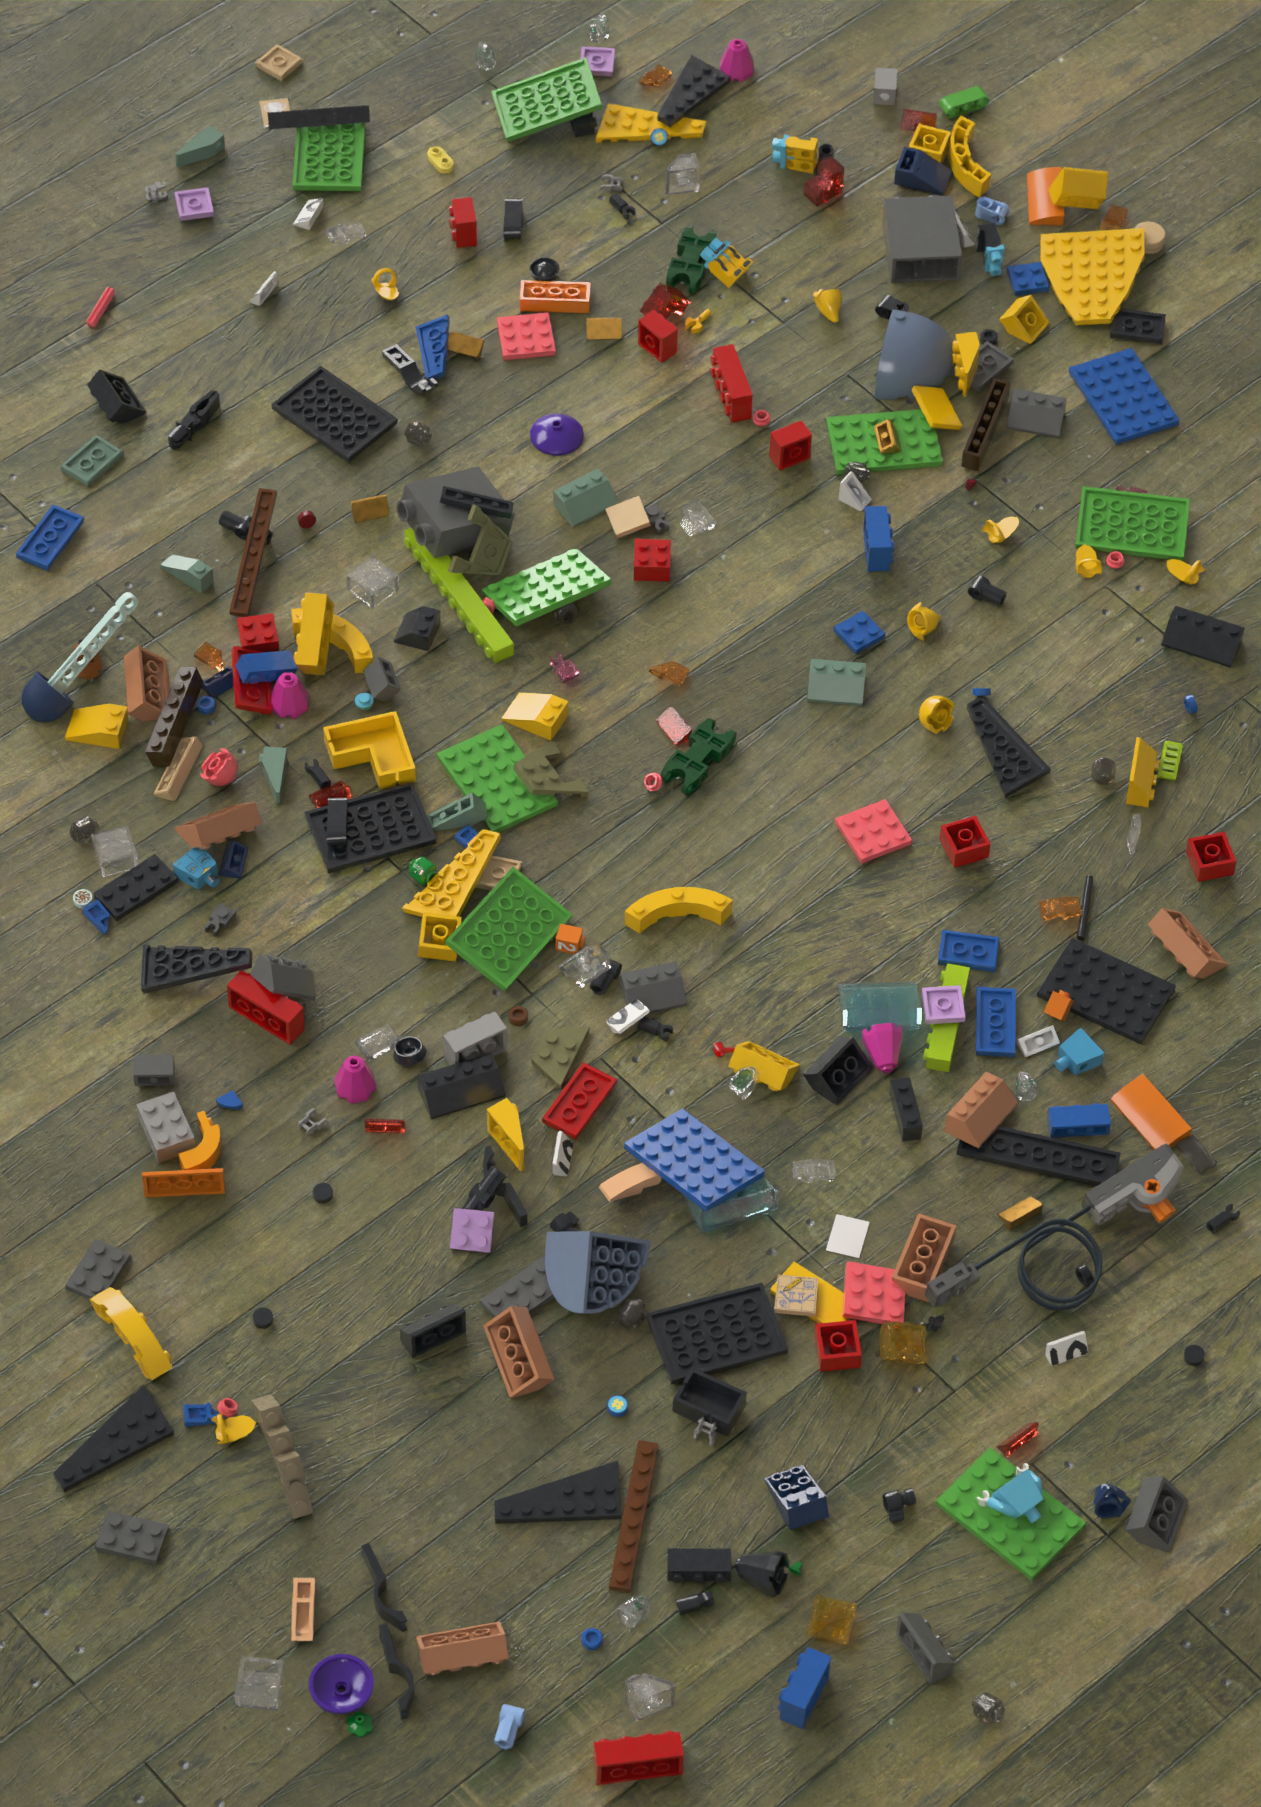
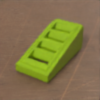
M1164 742L1157 778L1176 781L1183 748L1182 743ZM1163 769L1172 770L1174 772L1163 771Z

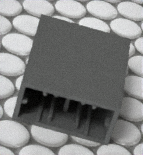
M930 195L928 197L906 198L898 196L893 199H884L882 226L891 283L960 280L962 253L953 197Z
M479 467L405 484L402 498L396 506L398 517L402 522L409 524L415 532L418 544L421 546L425 545L434 558L474 549L481 530V526L467 520L470 510L440 503L443 486L504 500ZM512 511L511 519L485 514L509 536L515 516L514 511Z

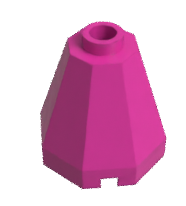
M734 39L729 42L721 57L720 71L731 76V81L738 79V81L743 82L753 76L754 60L746 42L742 39Z
M284 673L279 676L272 690L271 704L273 705V711L281 718H286V716L297 718L308 710L309 693L295 674Z
M894 1023L872 1025L870 1031H867V1028L862 1031V1043L876 1069L883 1073L892 1072L897 1067L903 1034L902 1026L898 1025L896 1028Z
M357 1055L347 1057L334 1078L337 1096L341 1099L344 1097L351 1104L367 1101L370 1098V1094L376 1090L373 1071Z

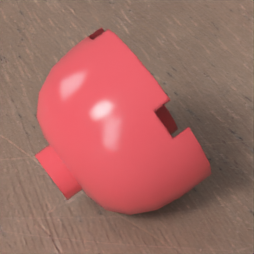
M225 748L219 749L221 752L217 754L215 752L210 754L201 767L203 774L200 773V776L213 786L221 787L227 785L236 778L238 770L237 760Z

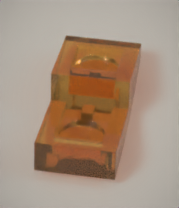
M1111 204L1099 230H1119L1125 220L1128 209Z
M1059 897L1039 901L1043 921L1062 916L1065 920L1082 915L1078 897Z

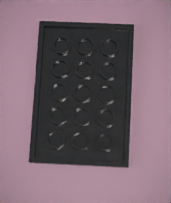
M319 366L271 404L275 412L348 463L398 424V419L322 366Z
M413 782L349 799L346 845H327L328 805L304 812L327 873L436 844L435 834Z
M1072 938L1039 988L1037 997L1049 1001L1053 991L1059 993L1062 990L1071 994L1069 998L1074 1000L1069 1012L1141 1045L1174 993L1176 985Z
M762 1282L646 1313V1319L671 1385L683 1382L691 1367L709 1375L788 1354V1347Z

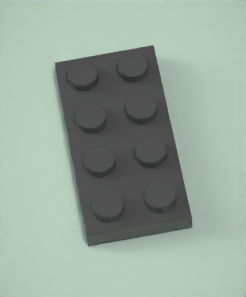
M544 1256L481 1299L480 1305L495 1318L510 1306L527 1307L529 1314L553 1299L554 1295L549 1287L546 1276Z

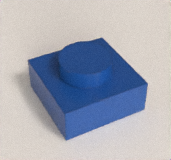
M467 825L454 835V839L466 849L468 847L467 844L478 832Z

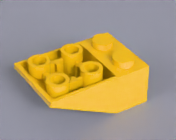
M977 332L956 334L955 341L952 342L954 352L952 354V364L956 365L955 376L959 377L958 388L962 390L963 397L967 396L978 369L980 344Z

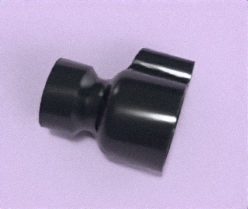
M571 1211L567 1214L561 1213L552 1220L549 1227L554 1232L579 1231L577 1228H573L579 1219Z
M912 1488L905 1489L902 1493L894 1490L882 1494L883 1505L889 1515L891 1524L904 1520V1505L911 1506L916 1504V1497Z

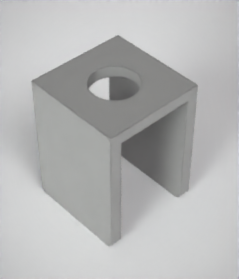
M876 68L873 104L895 106L897 69Z

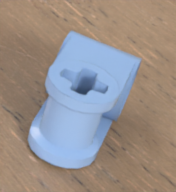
M981 197L977 201L975 215L981 220L995 223V225H1002L1005 221V216L1010 212V208L1005 203L988 197Z

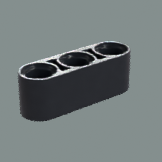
M505 199L504 239H521L523 199Z
M328 798L327 845L347 844V798Z

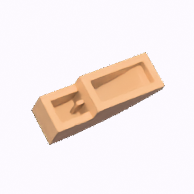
M640 1163L611 1177L600 1184L599 1188L610 1202L641 1194L643 1188L659 1184L662 1178L645 1164Z
M315 1578L293 1579L291 1641H313Z

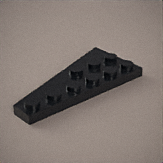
M691 55L657 114V121L668 127L673 126L729 84L731 76Z
M983 696L967 704L969 715L1005 798L1050 773V767Z
M143 945L141 991L145 994L252 968L253 953L250 948L229 947L227 950H223L218 947L203 949L201 946L166 948L165 945H158V947Z
M144 1385L53 1472L54 1478L63 1492L174 1435V1430Z
M618 1460L495 1500V1523L621 1519Z

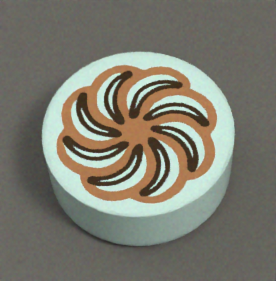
M85 889L76 891L73 895L74 905L80 909L90 905L93 902L91 892Z

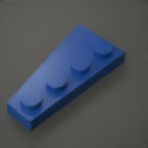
M448 314L416 326L428 382L431 378L436 380L445 376L450 324Z

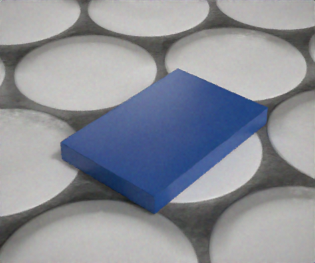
M942 930L938 965L947 966L948 963L970 967V969L995 972L1000 937Z

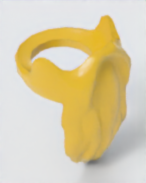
M383 268L377 271L374 278H371L373 286L383 299L393 301L399 295L395 287L397 282L395 272L390 268ZM389 272L392 275L391 281L380 284V275Z
M1008 517L997 524L992 520H987L982 531L988 533L989 540L992 543H1002L1015 532L1019 525L1018 517Z
M1086 544L1079 547L1076 552L1077 574H1081L1085 578H1092L1097 573L1102 574L1101 561L1097 559L1093 548Z
M1167 560L1169 572L1185 584H1196L1199 580V573L1205 571L1200 560H1197L1193 566L1181 560Z
M218 1414L212 1418V1421L217 1424L215 1433L216 1438L220 1440L217 1444H226L247 1436L253 1431L256 1421L245 1415L230 1417L224 1420L223 1415Z

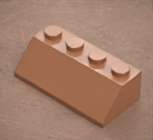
M138 645L124 656L128 714L141 721L158 720L169 694L166 659Z
M256 802L227 807L176 826L175 830L191 848L199 847L201 850L211 847L210 843L212 842L218 844L226 841L225 838L228 836L230 838L238 837L241 835L240 832L244 830L245 832L256 830L255 826L262 824Z
M1161 908L1147 924L1152 929L1151 933L1156 938L1162 940L1164 948L1175 955V960L1187 968L1186 972L1192 978L1204 979L1227 965L1224 959L1180 911Z
M985 1072L947 1114L944 1132L979 1148L1014 1110L1018 1102L1003 1079Z
M918 1213L892 1276V1280L910 1297L929 1303L925 1296L927 1284L941 1275L955 1240L956 1225Z
M510 1306L483 1325L510 1398L540 1390L555 1380L527 1307Z
M500 1622L416 1636L424 1674L436 1675L443 1670L458 1671L465 1666L480 1667L483 1663L491 1662L497 1664L503 1662L504 1659H509L506 1636Z

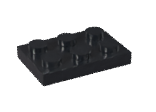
M1120 309L1114 315L1110 338L1162 344L1166 314Z

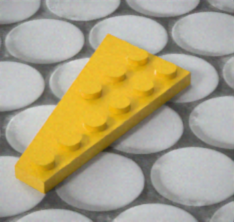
M608 103L596 136V143H602V140L617 142L618 139H627L628 141L651 140V132L656 128L664 129L667 132L668 139L680 136L682 139L702 138L706 128V121L683 117L673 126L668 127L657 121L658 112Z
M482 829L467 844L468 847L454 857L455 860L449 865L446 864L427 883L428 886L421 893L418 892L414 896V900L402 907L403 912L420 917L423 916V912L460 917L501 839L500 833Z

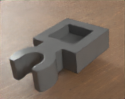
M656 504L644 509L651 525L649 527L655 526L657 534H661L660 527H664L667 531L669 530V523L665 520V515Z
M220 903L209 916L210 921L204 926L205 932L213 928V936L216 937L220 932V927L226 929L236 917V911Z

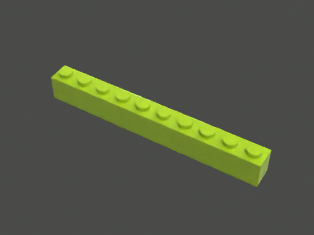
M412 528L404 530L405 538L403 542L405 547L409 548L414 559L421 563L423 571L427 572L432 583L438 586L440 594L446 597L451 609H455L460 621H464L468 632L472 633L477 644L484 648L486 656L491 658L494 663L513 656V641L462 573L448 571L452 561L450 557L446 555L434 558L425 545L421 546L418 544Z

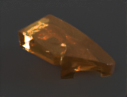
M658 64L651 73L647 71L638 82L644 86H660L672 76V72Z
M207 641L194 652V657L204 664L219 671L223 670L222 651L217 650Z
M671 661L653 666L648 672L661 680L663 677H666L680 686L690 669Z

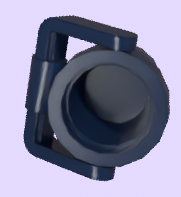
M1101 1484L1095 1489V1499L1093 1501L1095 1514L1098 1517L1107 1519L1115 1516L1120 1517L1130 1504L1131 1499L1120 1488L1111 1484Z

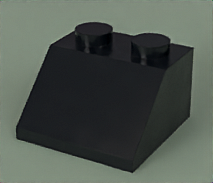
M422 606L406 613L395 636L394 643L429 651L441 625L440 610Z

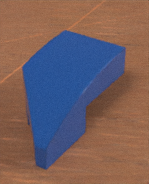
M97 899L82 909V913L105 935L107 933L110 913Z
M209 1402L206 1405L184 1404L182 1408L184 1426L214 1424L215 1422L212 1421V1418L219 1414L212 1408Z

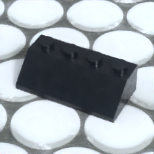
M1175 605L1161 646L1231 668L1243 641L1245 627Z
M492 1053L417 1075L418 1090L431 1119L505 1097L499 1068Z

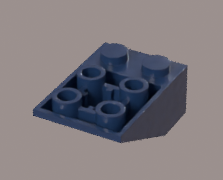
M904 147L895 169L894 184L944 195L952 170L921 150Z
M803 1465L795 1466L789 1470L764 1478L776 1506L790 1530L829 1517L826 1496Z

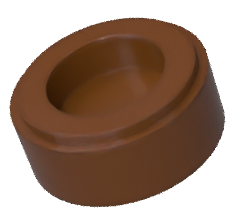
M521 1006L513 1007L509 1011L510 1023L515 1026L526 1024L528 1021V1011Z

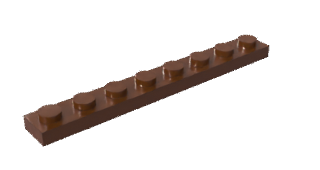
M259 488L230 606V615L248 617L277 498V490Z
M638 1440L609 1590L630 1593L659 1443Z

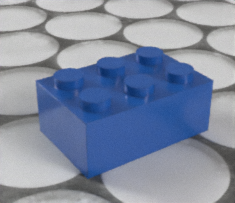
M865 506L863 535L868 571H889L890 563H893V552L891 551H894V540L891 541L890 539L893 537V530L889 526L891 524V513H887V506Z
M807 1647L804 1654L801 1653L796 1663L798 1667L796 1671H791L788 1678L789 1685L787 1689H782L779 1696L778 1710H780V1720L801 1729L804 1728L830 1676L831 1656Z

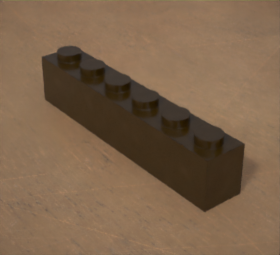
M993 378L964 448L961 467L979 471L1009 398L1011 382Z
M179 667L145 750L152 766L169 767L204 683L196 667Z

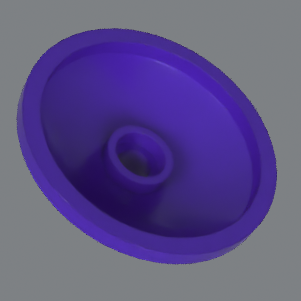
M559 413L548 414L534 422L530 430V439L534 447L542 453L553 456L566 455L575 451L583 441V428L571 416Z
M335 1654L324 1658L314 1667L309 1678V1691L313 1701L321 1709L333 1714H348L360 1709L370 1699L374 1687L373 1675L368 1665L360 1658L349 1654ZM340 1689L346 1690L343 1693L338 1692Z

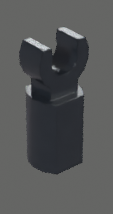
M617 193L609 198V203L620 213H623L624 219H629L628 213H631L633 216L636 215L635 208L629 206Z
M313 759L314 766H309L305 763V771L311 774V777L321 790L330 787L331 781L322 768L319 767L318 760Z
M645 1016L638 1023L639 1029L655 1036L659 1035L663 1041L669 1040V1035L665 1034V1032L673 1033L672 1026L661 1025L660 1022Z
M1229 1204L1225 1212H1220L1206 1223L1207 1229L1212 1234H1216L1227 1226L1230 1221L1237 1220L1241 1212L1231 1213L1233 1204Z
M707 1591L698 1596L694 1594L676 1599L678 1612L682 1615L700 1610L702 1606H711L714 1604V1597L712 1591Z

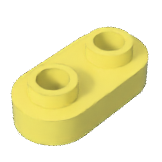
M431 147L428 150L429 162L440 173L447 174L453 171V160L442 148Z

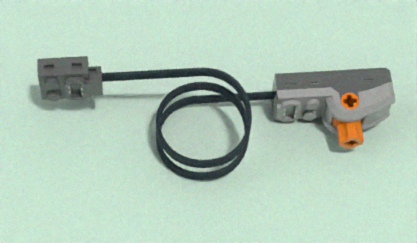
M1167 1143L1161 1145L1087 1192L1081 1205L1083 1209L1068 1219L1048 1220L974 1266L970 1263L964 1266L960 1262L927 1284L926 1298L933 1308L938 1305L940 1307L944 1306L950 1301L952 1296L954 1298L960 1296L968 1288L979 1282L981 1275L977 1270L1029 1238L1022 1249L1017 1268L1020 1284L1026 1294L1040 1306L1051 1310L1063 1311L1081 1305L1091 1297L1097 1287L1102 1273V1256L1093 1236L1083 1226L1074 1222V1220L1087 1213L1094 1225H1100L1113 1218L1116 1212H1123L1130 1203L1140 1212L1152 1213L1158 1223L1164 1222L1176 1212L1167 1197L1175 1188L1184 1166ZM1067 1225V1226H1070V1227L1075 1228L1076 1230H1078L1079 1232H1081V1233L1089 1240V1242H1088L1081 1234H1079V1233L1076 1232L1075 1230L1070 1229V1228H1067V1227H1064V1226ZM1055 1232H1063L1078 1239L1089 1251L1094 1262L1095 1281L1084 1292L1073 1297L1059 1298L1044 1293L1033 1284L1025 1270L1024 1256L1033 1246ZM1034 1293H1036V1294H1037L1038 1296H1040L1041 1298H1043V1299H1045V1300H1047V1301L1053 1302V1303H1060V1304L1070 1303V1304H1066V1305L1051 1304V1303H1048V1302H1046V1301L1040 1299V1298L1037 1297Z

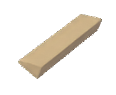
M196 736L181 738L171 764L166 768L154 792V796L171 801L177 799L203 746Z

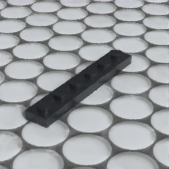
M369 105L267 112L269 130L370 122Z

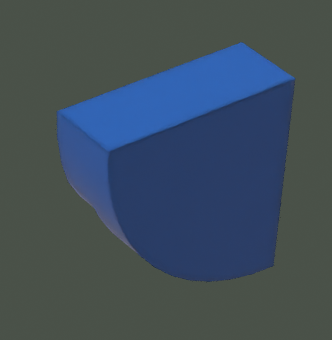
M233 1090L216 1099V1103L221 1108L225 1107L233 1110L243 1108L242 1102Z

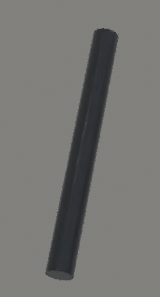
M1087 875L1085 878L1077 939L1080 941L1085 938L1093 876Z

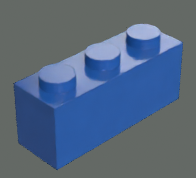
M290 651L242 654L235 665L243 684L277 681L282 674H295L298 669Z
M1108 1104L1054 1106L1048 1109L1047 1121L1049 1134L1052 1138L1109 1135L1111 1121Z

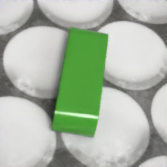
M976 86L943 97L939 101V106L948 118H954L986 107L990 99L980 86Z

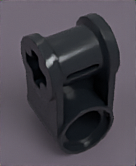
M885 295L875 307V312L881 318L889 320L892 309L908 312L909 305L890 295Z

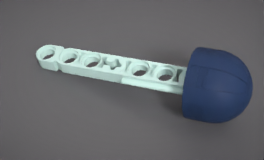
M126 592L116 601V605L110 608L50 680L38 671L32 676L23 688L21 696L22 706L28 716L38 722H51L61 718L74 704L73 700L64 691L122 625L127 615H130L137 607L138 599L132 593ZM132 598V602L129 605H125L126 601ZM120 612V616L117 619H113V616ZM108 626L107 631L105 633H101V630L104 627ZM80 655H84L83 659L77 662V658ZM72 669L71 673L65 676V672Z

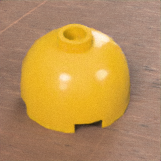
M943 696L927 698L919 710V720L922 726L935 734H938L941 730L945 732L954 720L952 708H955L953 701Z

